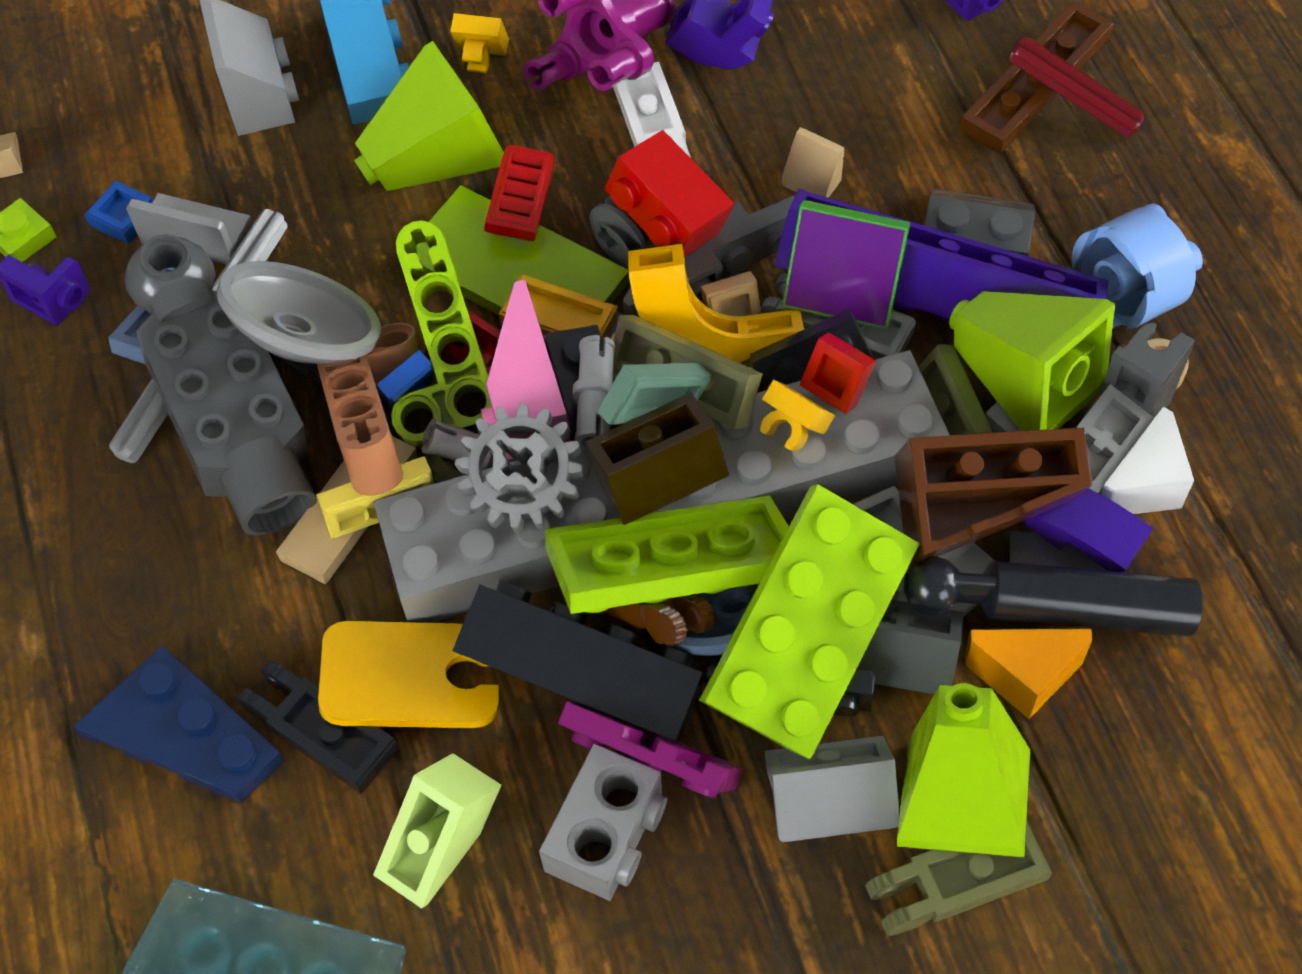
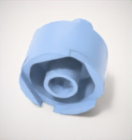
M1154 203L1136 208L1083 233L1077 239L1072 252L1073 269L1080 266L1083 273L1109 280L1107 300L1115 303L1113 328L1123 325L1128 326L1126 330L1134 329L1186 302L1195 286L1196 271L1203 264L1202 255L1197 245L1186 240L1178 226L1167 217L1163 208Z

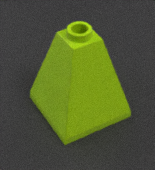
M431 41L422 48L355 142L362 155L354 161L370 185L380 181L386 191L500 167L504 152L479 106L438 47Z
M982 291L973 300H962L957 304L950 316L949 326L954 330V348L1020 431L1059 429L1101 392L1109 365L1115 303L1107 299Z
M967 683L953 686L939 685L908 740L897 847L1014 857L1025 856L1030 748L992 688H978Z

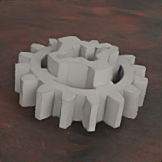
M520 403L516 417H508L502 406L497 407L496 423L490 425L485 420L478 418L475 423L481 435L477 439L463 436L461 440L464 448L470 453V457L455 459V466L459 472L469 474V477L457 483L459 490L463 495L476 494L469 503V507L476 515L488 508L490 509L487 521L494 528H497L504 518H509L514 533H521L524 520L532 519L538 530H542L545 528L543 514L550 511L561 519L565 516L560 504L561 499L565 497L577 500L579 497V492L570 483V479L584 477L585 471L583 465L570 462V460L582 454L578 441L564 443L571 433L568 424L564 421L551 428L552 415L550 410L546 408L542 409L535 419L531 418L526 403ZM516 433L532 434L528 439L508 437V435ZM490 451L493 454V469L485 475L487 480L483 482V463L487 453ZM506 453L514 460L518 459L524 465L528 463L535 484L526 476L522 477L521 474L512 472L510 463L505 455ZM557 454L559 461L558 473L555 482L551 486L546 479L547 467L555 461L553 457ZM512 497H527L533 500V502L526 504L507 503Z

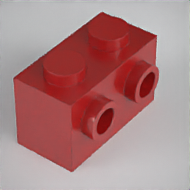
M661 130L619 156L604 188L612 197L614 203L621 210L626 211L647 233L655 246L662 247L682 244L684 258L719 235L735 205L664 130Z

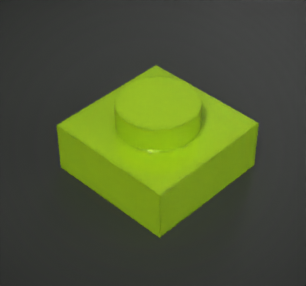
M21 198L0 212V253L5 257L10 255L24 262L57 237L52 226Z

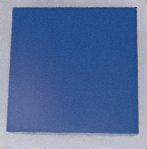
M115 180L84 215L89 226L129 245L138 234L127 212V205L131 199L152 203L154 198Z
M418 350L376 384L380 399L392 411L395 403L402 396L423 389L433 381L432 363Z

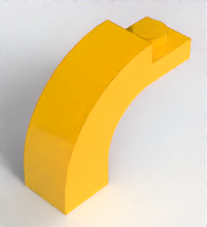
M682 244L628 251L629 278L634 304L639 317L729 359L741 363L750 359L751 353L804 330L800 310L792 309L748 316H730L718 313L704 305L696 297L689 285Z

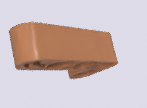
M393 323L381 326V333L375 348L362 357L344 363L317 364L337 441L352 486L361 495L374 496L383 494L395 488L403 479V470L376 384L418 350L421 351L415 328L407 323Z

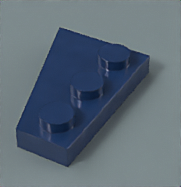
M163 646L158 648L72 727L84 739L96 744L101 742L121 750L125 756L142 763L145 761L174 772L178 778L238 803H242L285 761L281 753Z

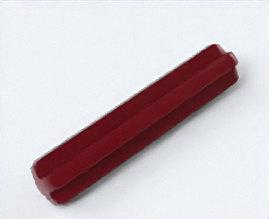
M1023 36L1011 51L1009 60L1012 64L1124 137H1130L1140 127L1144 119L1143 111L1030 37Z

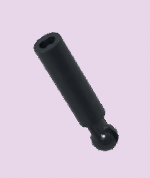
M931 556L913 564L904 577V593L907 601L917 611L929 615L944 613L956 603L980 604L986 618L989 620L1190 637L1195 634L1199 627L1203 608L1200 584L1196 579L1187 577L992 561L983 574L959 572L949 560L938 556Z

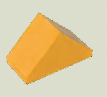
M1091 629L971 630L964 653L965 666L1030 719L1083 664L1092 642Z

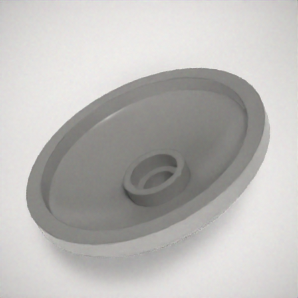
M269 261L239 263L224 271L217 287L218 302L230 322L258 346L287 360L310 364L352 361L371 352L375 348L381 333V324L378 316L359 295L335 280L298 266Z

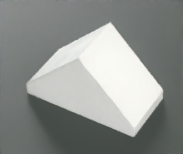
M1165 407L1159 411L1102 489V496L1117 503L1132 514L1181 509L1194 482L1172 411Z

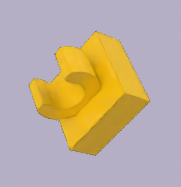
M454 13L451 34L459 50L463 51V62H468L467 71L487 73L490 54L506 56L509 37L502 19Z
M773 379L762 400L777 410L768 413L763 418L760 432L772 437L780 424L789 422L792 433L784 447L790 451L797 452L803 448L807 441L808 429L824 435L836 415L793 388Z

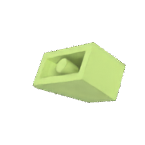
M454 753L415 774L373 875L421 909L425 907L481 834L501 784Z

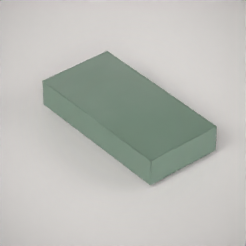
M700 363L623 365L597 412L609 425L624 424L691 392L698 401L710 381L711 374Z

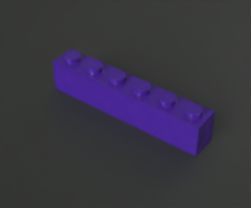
M798 189L788 210L774 266L785 269L787 272L789 270L798 214L803 200L898 220L903 219ZM911 222L893 306L907 311L919 309L936 314L943 321L949 323L950 316L958 303L962 300L971 301L982 291L1107 299L1109 280Z

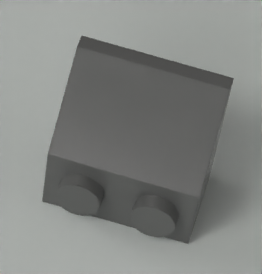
M933 188L924 226L1028 256L1036 213L1035 204Z

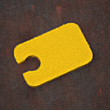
M342 621L331 625L324 633L318 706L324 720L334 725L480 728L490 724L497 715L499 685L481 684L475 688L462 689L454 686L447 679V670L458 662L468 661L481 667H490L452 651L463 624Z

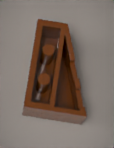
M1084 428L909 438L894 456L903 534L920 543L908 569L923 559L943 555L1068 503L1092 486Z

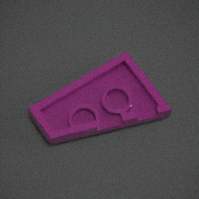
M567 701L558 722L559 725L574 731L571 741L589 749L592 748L593 744L605 749L607 746H610L628 754V758L659 772L663 769L683 778L682 786L711 798H716L717 793L735 791L744 769L579 702Z

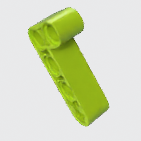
M423 220L413 221L402 228L396 239V251L438 384L402 396L395 403L391 414L392 425L401 439L418 449H422L424 445L422 441L425 432L414 434L405 429L406 417L411 411L419 408L428 409L433 413V419L475 432L478 431L475 421L478 418L483 419L482 414L480 413L474 417L461 415L457 412L459 399L468 392H477L486 398L485 408L491 407L486 386L488 373L447 244L440 229L434 224ZM426 242L429 247V255L435 272L426 275L417 255L416 247L417 244ZM436 291L448 292L454 298L449 309L442 313H433L425 309L427 298ZM460 341L470 347L468 357L460 364L450 365L441 360L442 350L451 342Z

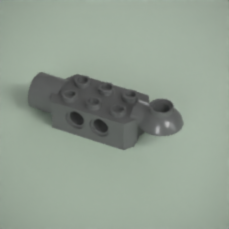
M168 234L154 236L141 245L131 256L124 275L126 290L136 305L152 313L136 331L147 369L205 496L228 497L238 521L246 534L260 536L286 529L297 523L307 509L315 506L317 501L300 465L308 456L304 424L269 352L240 332L230 322L217 299V291L212 290L216 275L213 261L200 246L186 238ZM166 268H175L172 271L162 272Z

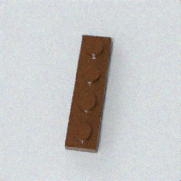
M1072 1L1035 41L1080 70L1111 37L1114 22ZM1012 64L961 117L959 130L1001 154L1054 98L1057 92Z

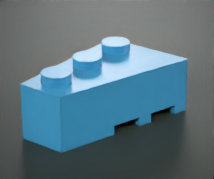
M319 0L352 124L371 121L409 68L408 62L399 64L395 49L403 48L396 18L387 20L383 6L390 5L391 1Z

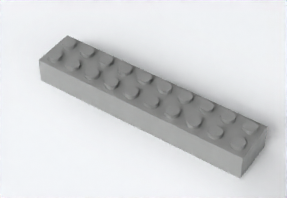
M904 351L876 359L856 408L847 414L799 386L801 381L787 384V386L836 415L824 435L808 429L807 441L803 448L797 452L790 451L784 447L792 433L789 422L780 424L772 437L760 432L763 418L768 413L777 410L762 400L766 391L757 393L748 427L733 429L710 418L717 430L729 476L652 513L770 495L785 520L791 519L797 513L811 485L819 484L848 502L879 493L892 486L896 488L898 483L894 456L908 439L914 437L948 436L949 433L911 351ZM586 447L585 450H581L582 454L570 460V462L583 465L585 471L584 477L570 479V483L579 492L578 499L572 500L565 497L561 499L560 504L565 513V516L561 519L550 511L543 514L545 528L542 530H538L532 519L524 520L521 533H514L509 518H504L503 522L497 528H494L487 521L489 508L476 515L469 507V503L476 494L463 495L457 484L464 478L469 477V474L373 501L407 622L433 623L467 613L479 584L496 590L499 580L532 592V594L560 586L546 551L545 529L619 518L602 490L588 448ZM557 454L553 457L555 461L547 467L546 479L551 486L555 482L558 473L559 461ZM518 460L510 462V468L513 473L517 472L522 477L526 476L535 484L528 463L524 465ZM493 467L482 470L483 482L487 480L485 478V475H487L493 469ZM512 497L507 503L526 504L533 502V500L527 497Z

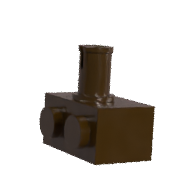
M692 392L627 423L613 424L614 429L586 441L602 490L623 525L631 523L729 476L716 427Z

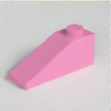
M521 280L514 282L486 383L491 407L481 409L483 420L492 425L497 422V407L502 406L508 417H516L520 403H526L531 418L536 419L539 412L544 408L550 410L552 415L550 427L553 428L564 421L568 424L567 413L526 281ZM516 433L508 435V437L528 439L532 434ZM570 434L564 443L570 441ZM508 453L505 454L508 460L513 459Z

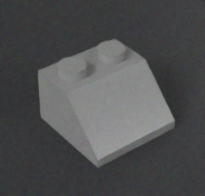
M200 0L215 70L237 135L241 136L295 123L290 103L299 101L292 72H282L283 67L290 66L283 37L273 39L270 25L266 18L222 0Z

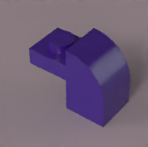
M685 0L676 8L665 44L698 64L725 69L745 66L754 60L760 37L766 32L773 20L774 13L770 11L773 0H737L734 4L727 0Z

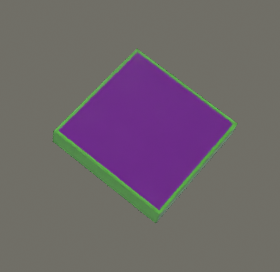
M803 200L798 214L782 307L828 317L837 315L845 310H851L857 323L888 329L911 222Z

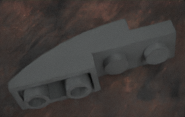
M794 195L749 215L739 201L734 202L735 205L719 235L684 258L689 285L702 303L700 286L722 280V277L728 274L740 273L748 268L750 264L777 254L788 210L795 198ZM630 287L623 298L624 315L634 314L639 317Z

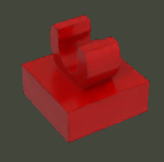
M829 332L818 338L799 386L847 414L856 408L876 360Z

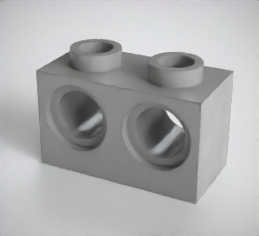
M593 744L539 850L544 872L611 901L618 885L621 884L627 887L635 875L642 854L641 851L636 850V847L645 829L654 832L664 814L667 797L662 796L661 772ZM619 789L629 790L636 795L632 803L622 807L610 805L605 801L611 792ZM592 842H600L610 848L606 857L595 862L583 860L578 854L585 845Z

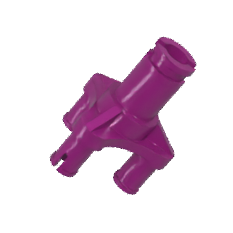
M538 0L540 9L547 16L558 17L567 11V19L560 37L555 44L551 45L548 53L524 64L523 78L527 81L539 75L541 78L533 81L528 86L534 91H542L560 79L569 81L587 71L591 84L598 90L607 91L625 79L635 80L651 70L654 57L652 49L642 38L668 25L672 21L675 13L674 0Z

